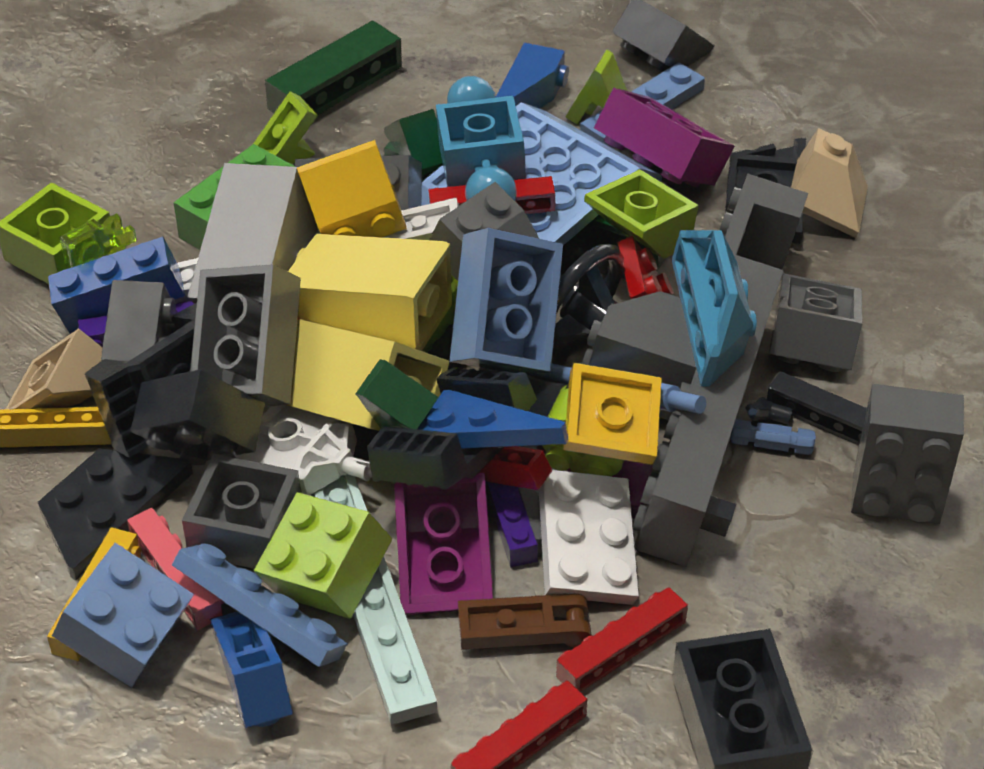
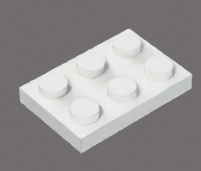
M553 470L539 489L545 595L576 593L584 595L588 601L633 605L639 594L628 479Z

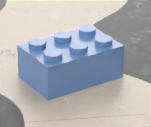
M492 228L463 234L450 362L510 373L525 372L526 375L550 372L563 244Z

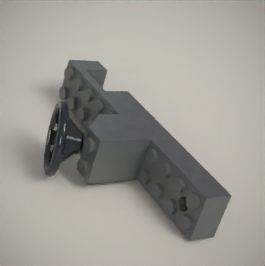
M747 174L742 189L734 187L727 208L734 211V213L725 212L720 230L723 232L737 260L741 279H746L747 302L749 309L753 310L756 314L757 326L755 335L749 336L744 354L710 386H700L682 303L679 297L659 291L621 303L613 300L624 267V257L617 245L599 244L590 249L575 261L560 278L556 313L562 305L560 310L561 319L555 323L552 356H559L575 346L580 340L588 339L587 345L594 348L593 350L587 349L582 364L661 377V383L678 386L681 392L704 396L706 399V408L701 414L680 409L673 412L660 410L659 417L669 420L663 438L669 439L671 442L663 441L660 444L652 468L659 471L660 474L651 473L641 498V502L649 506L640 504L633 524V530L640 532L635 547L637 551L686 567L700 529L726 537L736 504L711 496L784 271L782 269L808 196L807 192ZM608 260L607 274L605 279H603L597 264Z

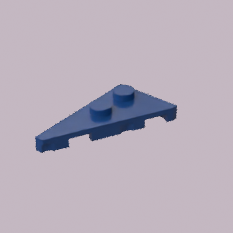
M443 390L417 428L418 430L457 433L461 448L566 444L569 440L566 430L567 426L564 421L452 390Z

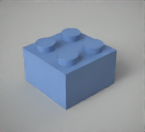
M114 543L65 608L52 636L132 688L182 616L194 594L125 548Z

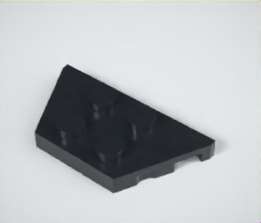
M796 138L792 147L776 150L774 144L760 146L755 150L746 149L731 153L725 212L734 213V211L727 208L734 187L742 189L747 174L791 187L797 160L806 147V138ZM803 213L792 241L796 244H801Z
M99 448L38 501L40 514L47 528L51 531L58 552L62 554L70 577L77 580L86 571L110 528L129 532L127 519L150 508L155 509L193 474L192 465L181 461L180 458L141 453L127 457L116 450Z

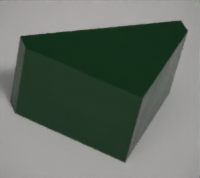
M434 109L398 119L384 128V134L400 155H409L422 162V175L434 172L443 165L439 146L437 118Z
M379 359L355 393L381 429L384 426L417 429L439 398L395 366Z

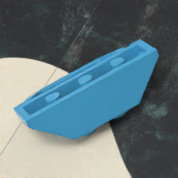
M680 230L672 257V264L700 386H710L744 354L749 336H754L756 332V314L753 310L749 309L746 279H741L737 260L721 230Z

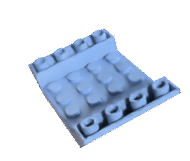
M522 102L516 106L524 139L526 179L552 176L555 189V211L526 214L539 239L565 245L596 218L598 214L584 202L585 194L639 169L658 181H662L661 174L554 115ZM443 165L422 181V206L429 204L428 189L447 187Z

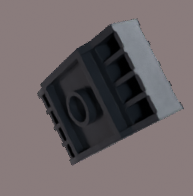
M197 303L173 315L177 331L127 363L104 359L85 373L113 449L127 457H132L149 447L146 443L147 439L130 432L141 383L190 372Z
M453 367L436 378L440 393L443 390H452L524 411H529L537 400L525 372H493L491 370L480 371L472 368L466 370ZM384 426L367 446L373 481L379 482L384 480L391 481L394 484L400 482L407 483L410 486L417 484L427 488L434 486L440 487L443 490H447L462 478L473 479L505 447L461 448L457 433Z

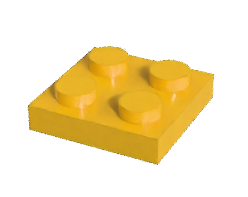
M573 363L569 378L566 430L569 440L564 444L563 450L653 465L657 457L661 377Z

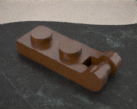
M572 593L458 601L461 650L565 643L575 648L586 637L592 635L591 626L585 621V617L588 615L587 599L584 595ZM553 617H562L564 620L554 621Z

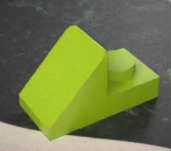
M605 51L565 116L575 124L579 123L585 112L591 116L597 106L604 108L613 87L627 91L616 59L611 51Z
M289 92L253 144L290 164H294L295 159L310 158L315 155V152L302 137L318 115L299 95Z

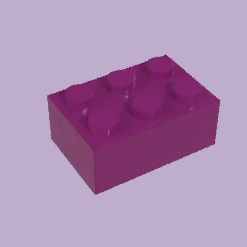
M614 87L594 126V129L606 135L603 141L619 150L627 148L634 152L632 158L648 167H652L654 164L662 168L661 175L664 178L679 185L685 182L696 188L699 187L700 183L715 186L735 147L733 144L648 96Z

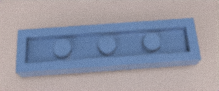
M678 62L632 92L648 96L672 110L704 90L705 77ZM602 110L580 123L581 131L612 147L603 141L606 135L594 129Z
M201 544L179 549L172 563L173 567L309 661L321 667L340 659L348 643L335 635L336 630L330 624L320 619H311L299 611V605L293 599L280 593H273L261 585L262 580L258 575L249 570L235 567L225 560L226 555L220 549L212 545Z

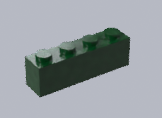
M373 20L265 79L267 109L275 113L287 94L292 92L299 95L317 115L323 113L401 68V38Z

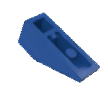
M524 42L495 98L513 96L515 106L522 102L539 109L553 101L559 88L565 87L568 81L569 66L564 65L565 50Z
M239 611L211 618L213 633L237 709L245 728L254 725L258 727L269 726L278 722L282 717L292 715L282 662L267 631Z

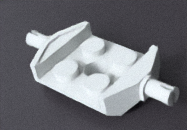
M265 405L256 451L236 456L238 459L298 470L302 494L306 495L313 494L338 480L342 475L349 474L366 481L372 477L370 461L367 462L353 457L357 443L353 424L287 405Z

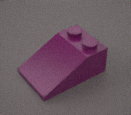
M478 473L473 479L462 478L447 490L434 486L427 488L423 485L413 484L410 486L407 483L396 482L394 490L400 601L405 615L458 611V601L493 599L485 473Z

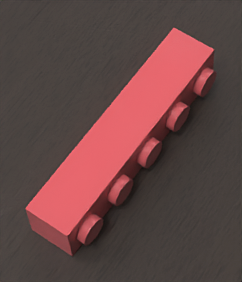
M150 508L127 519L129 532L137 534L139 546L142 549L141 553L149 564L194 594L184 613L197 631L211 624V618L223 616L221 605L224 604L223 600L172 566L179 549H182L183 546L176 533L171 534L169 531V526L164 516H158L154 509Z

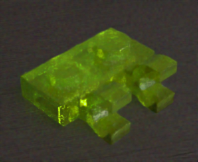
M117 213L107 218L101 225L95 219H92L60 236L66 269L125 250L126 246L137 241L135 229L131 225L123 229L121 217ZM113 246L114 248L108 253L107 247Z

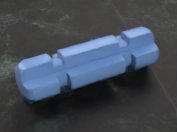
M736 419L730 439L733 444L748 446V442H752L754 447L783 452H788L789 448L795 449L796 454L811 455L814 450L816 435L815 431L810 429L798 428V432L791 431L792 427L763 422H758L757 426L751 425L749 420Z

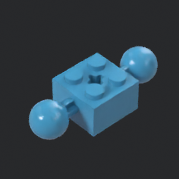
M466 76L460 78L449 89L447 103L436 105L439 146L447 187L466 185L465 197L467 201L496 182L516 201L517 189L514 180L526 179L524 139L514 97L495 98L491 85L480 77Z

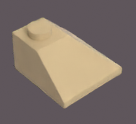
M818 128L797 160L791 188L808 193L802 213L856 238L860 231L868 185L853 144L845 141L837 134L828 133Z
M78 328L31 362L6 409L67 408L80 404L92 396L85 373L101 362L102 347Z

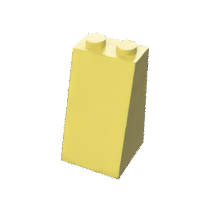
M316 234L307 247L302 248L298 252L295 263L288 271L301 278L298 319L397 342L420 351L423 350L452 306L450 243L444 241Z
M297 319L290 404L285 405L380 431L379 425L355 394L379 359L389 362L438 397L441 393L436 378L448 369L450 361L397 342Z

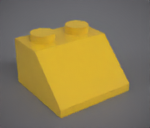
M375 140L297 167L321 234L382 238L407 229L397 195Z

